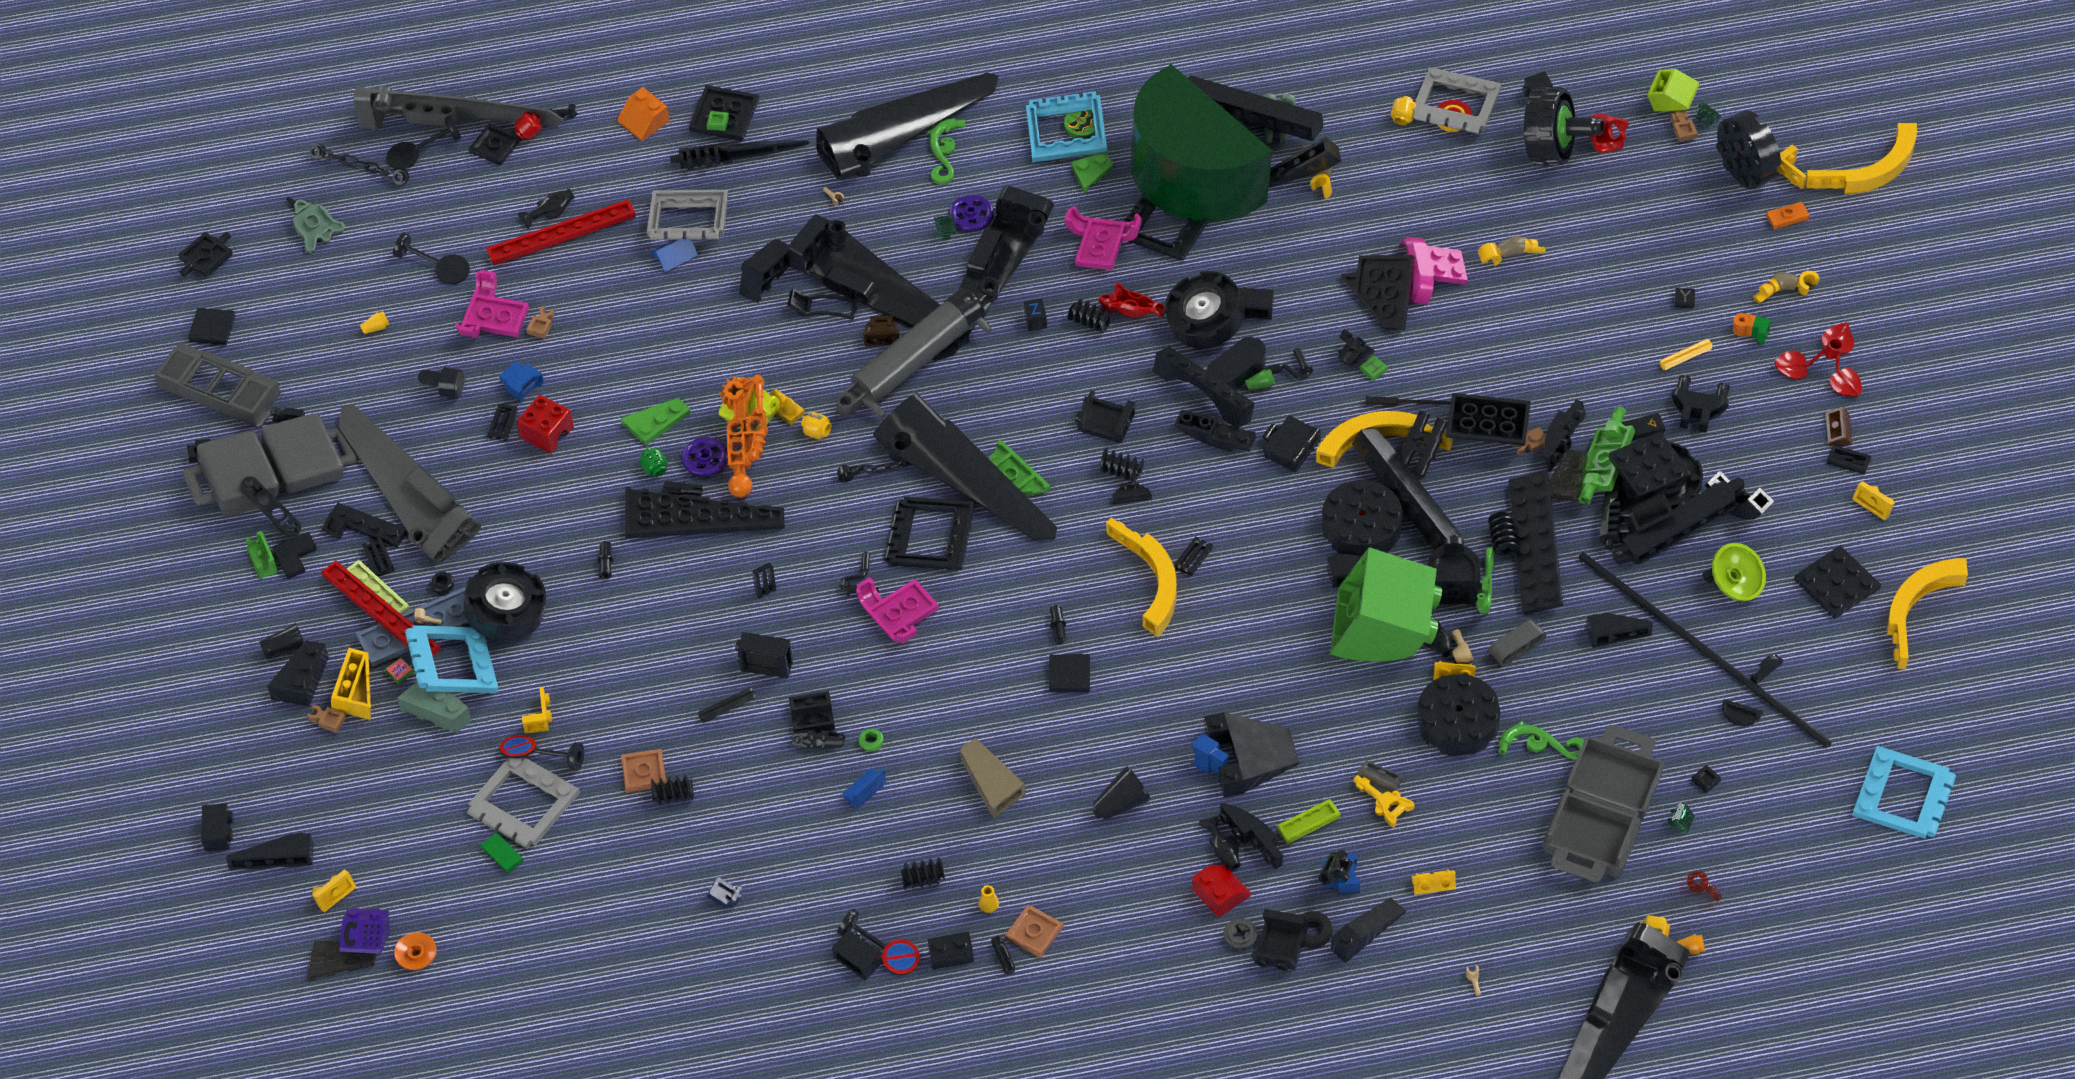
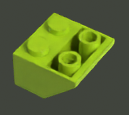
M1677 69L1658 70L1647 96L1654 112L1688 110L1700 84Z

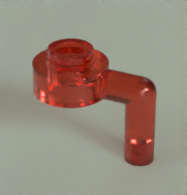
M1694 870L1689 873L1687 885L1691 891L1699 893L1705 890L1712 895L1714 901L1718 902L1721 900L1719 889L1709 884L1708 877L1703 871ZM1695 877L1701 878L1699 883H1695L1693 880Z

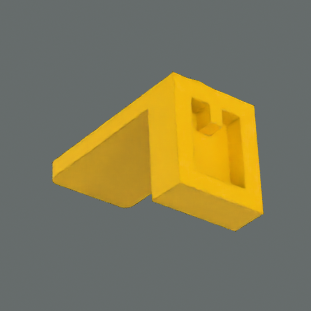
M1791 145L1780 153L1781 165L1777 166V172L1788 178L1792 184L1803 189L1806 183V175L1793 165L1797 160L1798 148Z
M544 686L539 687L542 713L522 716L525 734L549 731V722H552L551 710H547V706L550 705L549 693L545 694Z

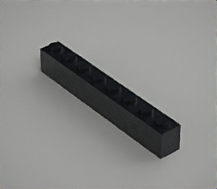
M1190 75L1188 78L1236 120L1312 142L1324 127L1322 113Z
M1378 429L1360 430L1352 445L1383 485L1397 496L1402 509L1434 550L1443 546L1444 540L1450 535H1458L1464 539Z

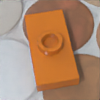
M1803 202L1767 211L1766 217L1774 230L1809 220L1810 217Z

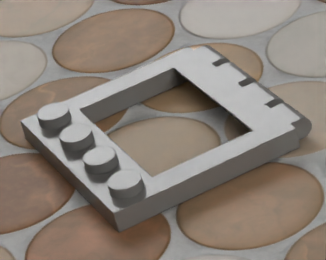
M1429 67L1415 101L1416 107L1413 109V119L1423 122L1430 119L1429 123L1445 126V123H1448L1449 128L1463 130L1465 127L1467 132L1479 134L1480 131L1484 132L1501 91L1502 83ZM1445 85L1448 89L1452 90L1463 89L1466 93L1470 94L1481 93L1486 99L1479 116L1426 105L1433 86Z
M653 190L647 237H650V240H664L665 237L668 240H683V237H686L687 240H702V237H705L706 240L719 239L720 236H724L729 196L728 190ZM716 207L714 228H658L661 208Z
M525 757L508 758L469 802L467 814L478 821L482 820L483 824L495 831L498 829L500 834L510 840L515 838V843L528 849L531 844L535 846L580 794L579 788ZM511 774L519 775L524 778V781L531 785H536L543 792L557 798V801L534 828L488 802Z

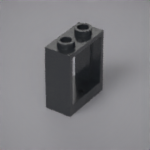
M742 632L741 638L737 639L735 650L738 651L737 662L740 663L741 671L788 679L793 664L790 639Z

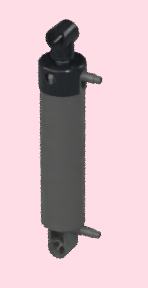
M986 277L972 292L966 288H960L948 297L944 303L851 376L852 385L837 397L836 408L838 414L849 416L865 404L876 415L883 418L885 413L876 403L966 331H969L978 324L983 330L990 333L992 328L984 320L986 316L984 306L998 298L999 282L993 277ZM842 403H848V404H850V405H848V406H843V405H841V404H842Z

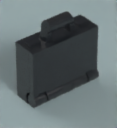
M1288 415L1281 426L1271 424L1262 435L1263 439L1268 442L1263 448L1264 457L1296 473L1321 441V431Z

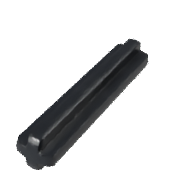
M749 687L699 711L698 716L702 722H706L754 699L755 693Z

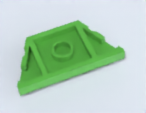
M1001 439L998 440L997 447L989 459L1026 496L1050 491V485Z

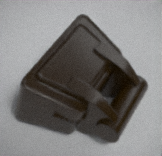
M893 315L870 316V322L866 324L863 331L864 346L891 345L900 338V332L896 322L893 321Z

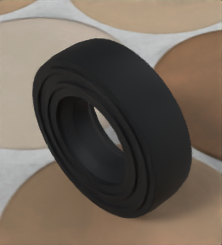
M1318 911L1303 913L1302 915L1305 916L1308 924H1318L1322 929L1321 933L1316 936L1306 933L1303 946L1319 948L1327 944L1332 936L1330 919Z

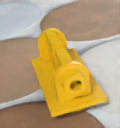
M1439 660L1434 665L1433 680L1442 676L1459 674L1475 677L1476 666L1472 665V663L1470 665L1453 664Z
M1446 869V871L1434 872V874L1415 873V876H1411L1412 884H1414V895L1456 889V876L1453 870Z

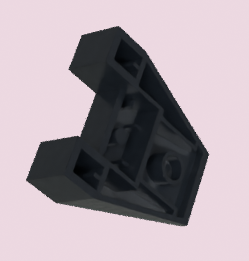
M1225 712L1204 716L1206 736L1219 744L1230 742L1236 764L1219 767V783L1223 798L1243 794L1299 764L1289 728Z

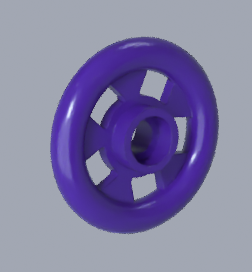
M978 195L960 197L953 202L949 209L951 223L956 228L968 232L978 231L987 227L994 217L992 204L986 198ZM974 203H979V204H981V206L978 207V206L973 205V204H974ZM963 204L967 205L963 209L960 208ZM981 212H987L986 216L980 217ZM962 214L964 219L959 220L957 215ZM977 220V223L975 224L968 223V221Z
M710 437L698 438L691 441L684 448L681 458L682 464L693 475L701 477L712 476L726 466L728 450L717 439ZM702 445L705 446V447L700 448L699 450H697V448H696V447H699V446H702ZM714 447L719 450L716 454L711 450ZM695 455V461H690L689 456ZM716 459L719 462L714 466L712 463ZM698 465L706 466L705 469L697 468Z

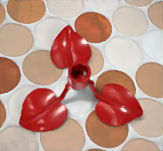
M1848 322L1832 326L1823 333L1821 341L1825 348H1822L1821 352L1808 363H1806V358L1802 353L1793 350L1784 352L1774 361L1776 368L1781 374L1790 379L1798 380L1806 377L1808 374L1807 367L1811 366L1819 357L1825 354L1826 358L1830 360L1836 359L1837 373L1830 377L1831 388L1837 394L1843 396L1857 397L1862 393V383L1858 374L1851 368H1844L1841 371L1839 369L1841 358L1839 354H1846L1854 347V338Z

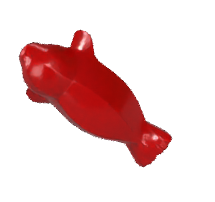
M1120 283L1114 285L1115 292L1101 295L1098 298V302L1104 308V311L1109 309L1110 313L1118 312L1131 318H1139L1152 313L1162 318L1165 313V304L1155 302L1143 294L1127 290Z

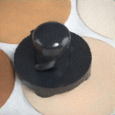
M1345 329L1340 333L1339 337L1346 344L1342 350L1338 351V357L1346 365H1357L1361 354L1371 358L1375 353V350L1366 345V342L1357 336L1355 339L1353 334Z

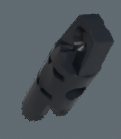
M827 730L793 731L792 745L815 749L842 748L846 737L844 733L829 732Z

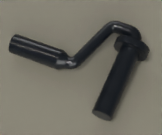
M1295 348L1293 353L1301 367L1299 371L1301 375H1298L1286 364H1275L1259 369V372L1263 369H1270L1272 373H1276L1286 369L1297 380H1302L1309 377L1313 372V368L1307 364L1301 349Z
M869 552L862 553V573L845 576L840 579V588L843 591H847V596L850 593H857V585H850L851 582H847V586H845V581L863 578L869 572Z

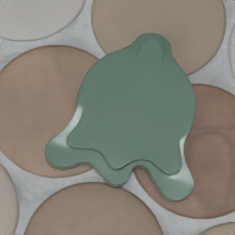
M297 200L295 202L293 225L297 234L303 238L307 253L315 251L317 240L321 239L324 243H328L334 233L344 232L345 224L333 219L324 206L311 204L304 200Z

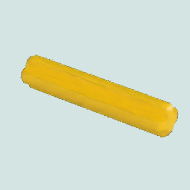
M1705 339L1661 359L1659 365L1662 370H1667L1711 350L1712 343L1709 339Z

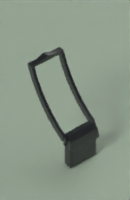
M792 289L789 293L787 306L802 316L830 315L852 320L857 311V300L838 295L806 296ZM813 299L844 300L853 303L852 313L847 315L830 311L810 312Z

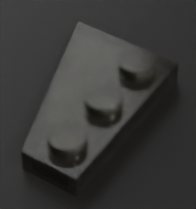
M314 940L308 980H316V977L324 975L328 977L333 976L336 972L345 970L350 972L375 966L377 953L339 952L340 942Z

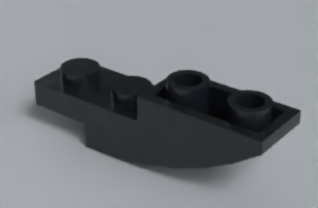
M1576 399L1567 412L1559 410L1549 426L1545 439L1544 454L1547 468L1550 471L1553 470L1556 464H1559L1562 456L1571 448L1572 440L1570 435L1574 433L1575 428L1586 416L1583 401Z
M1185 410L1180 411L1174 424L1177 429L1188 436L1212 447L1232 452L1233 448L1250 452L1256 439V432L1219 424L1218 418Z
M1227 803L1220 804L1219 817L1223 824H1227L1231 828L1234 837L1240 839L1244 844L1251 841L1252 846L1256 850L1259 849L1264 860L1268 864H1272L1275 869L1283 865V854L1277 848V835L1264 822L1249 812Z

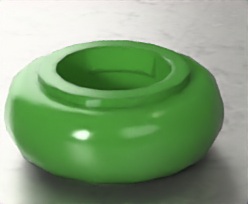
M870 728L864 730L859 735L858 741L863 750L873 752L881 748L884 738L880 731ZM870 737L877 739L873 743L866 742V739Z

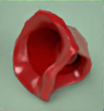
M1595 113L1590 116L1596 119L1600 117L1604 121L1603 134L1600 136L1597 134L1589 136L1597 152L1607 153L1624 147L1626 139L1624 132L1629 125L1627 120L1612 117L1605 113ZM1613 124L1619 130V136L1616 139L1612 132Z

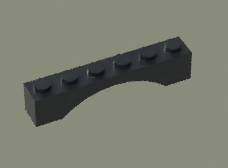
M1170 346L1156 352L1153 367L1155 374L1166 381L1182 380L1198 387L1213 401L1222 418L1237 429L1251 422L1255 403L1246 396L1240 394L1231 386H1228Z

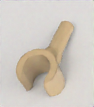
M827 187L823 188V191L832 198L834 206H838V200L836 199L844 202V195L841 192L833 193Z
M422 608L415 609L414 620L417 624L431 622L441 625L442 620L425 616L426 611Z
M1475 965V972H1470L1467 966L1466 977L1472 981L1475 994L1479 996L1481 995L1478 984L1479 967Z

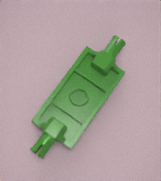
M1615 407L1611 419L1607 421L1605 427L1597 428L1574 486L1576 492L1581 493L1578 500L1582 504H1590L1594 492L1613 490L1619 473L1609 460L1608 455L1612 451L1631 444L1635 433L1633 426L1622 424L1626 414V410L1623 407H1618V409Z

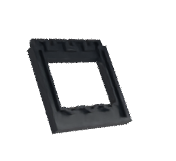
M1141 195L1124 222L1133 221L1137 213L1142 220L1140 232L1156 206ZM1189 218L1186 226L1181 229L1178 238L1172 244L1142 233H1138L1134 240L1128 242L1184 261L1208 224V218H1203L1202 221H1193Z
M904 497V500H897L884 560L891 562L892 566L962 571L975 502ZM915 510L954 513L945 557L906 554Z

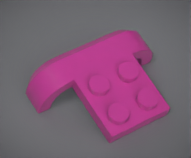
M1075 206L1069 208L1064 219L1065 225L1071 232L1083 236L1075 259V265L1113 270L1122 241H1131L1138 236L1142 224L1141 217L1136 213L1134 220L1131 222L1097 219L1081 215Z
M1406 237L1399 243L1398 248L1406 247L1407 255L1415 257L1413 286L1410 293V300L1413 303L1428 304L1432 296L1434 281L1465 285L1468 281L1461 250L1426 246L1424 239Z
M485 270L477 272L475 275L476 287L462 324H455L457 331L461 336L477 338L481 331L518 337L529 310V304L495 297L497 286L496 272Z
M870 577L857 585V596L863 608L893 641L901 644L917 635V629L914 627L915 624L939 610L938 603L916 579L884 599L878 594L875 583Z

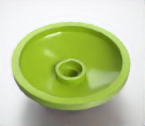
M1729 543L1715 553L1712 561L1713 577L1719 589L1726 596L1736 601L1746 602L1753 600L1762 593L1766 583V572L1756 552L1744 544Z

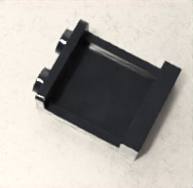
M1091 390L1088 397H1084L1082 410L1076 414L1075 422H1077L1078 431L1122 444L1135 416V402L1128 400L1126 405L1122 406L1096 398L1095 391Z
M1264 909L1262 916L1265 921L1257 949L1251 953L1254 962L1260 967L1272 966L1282 971H1287L1288 969L1295 970L1309 927L1305 916Z

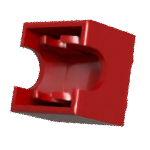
M540 394L516 421L521 439L551 454L558 447L559 435L564 430L568 435L574 428L571 410Z

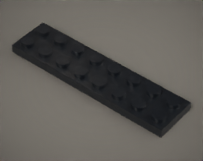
M1547 471L1510 479L1508 482L1512 518L1514 519V531L1516 532L1517 544L1519 546L1516 556L1522 611L1524 615L1564 606L1549 474Z

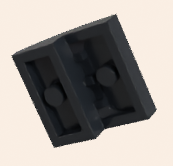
M829 691L789 697L794 731L835 730Z

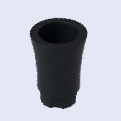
M296 622L266 637L267 639L259 641L266 659L296 651L304 643Z

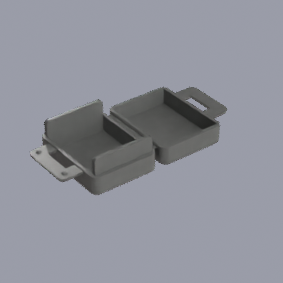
M312 413L263 427L261 443L254 431H245L201 443L197 446L199 465L185 468L182 471V475L195 504L204 505L216 501L222 510L223 516L228 517L258 509L240 489V482L247 476H253L258 479L276 498L279 488L282 487L286 492L292 493L340 480L343 477V466L356 463L358 458L339 427L326 430L320 415ZM336 438L344 456L339 457L331 439ZM204 474L212 492L204 494L196 476ZM245 481L247 484L245 488L247 490L251 488L255 492L252 494L253 497L261 491L260 488L255 490L252 487L254 484L252 481ZM261 494L258 497V501L262 505H267L269 498L267 495Z
M1608 725L1602 739L1587 737L1584 740L1567 781L1566 792L1559 800L1543 840V851L1553 856L1551 861L1553 868L1592 882H1599L1603 874L1612 877L1622 875L1638 836L1641 819L1646 816L1662 776L1663 762L1651 757L1656 745V741L1653 738L1616 725ZM1619 738L1641 746L1640 751L1636 752L1613 744L1614 740Z

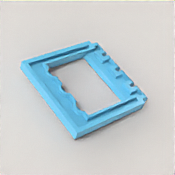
M1096 91L1083 93L1082 98L1079 97V94L1065 95V100H1061V96L1046 98V103H1043L1042 99L1029 100L1030 105H1026L1033 162L1107 152L1100 95H1096ZM1086 110L1093 111L1096 136L1085 140L1075 138L1071 142H1064L1063 140L1054 141L1053 144L1049 145L1040 143L1037 117Z
M413 625L412 628L405 630L419 688H426V691L497 693L498 684L485 636L477 632L473 627ZM428 639L465 640L469 647L468 653L470 659H472V669L474 674H476L477 680L438 679Z
M1877 746L1852 816L1926 839V836L1935 837L1956 775L1949 772L1950 768ZM1892 765L1933 777L1917 822L1876 810Z

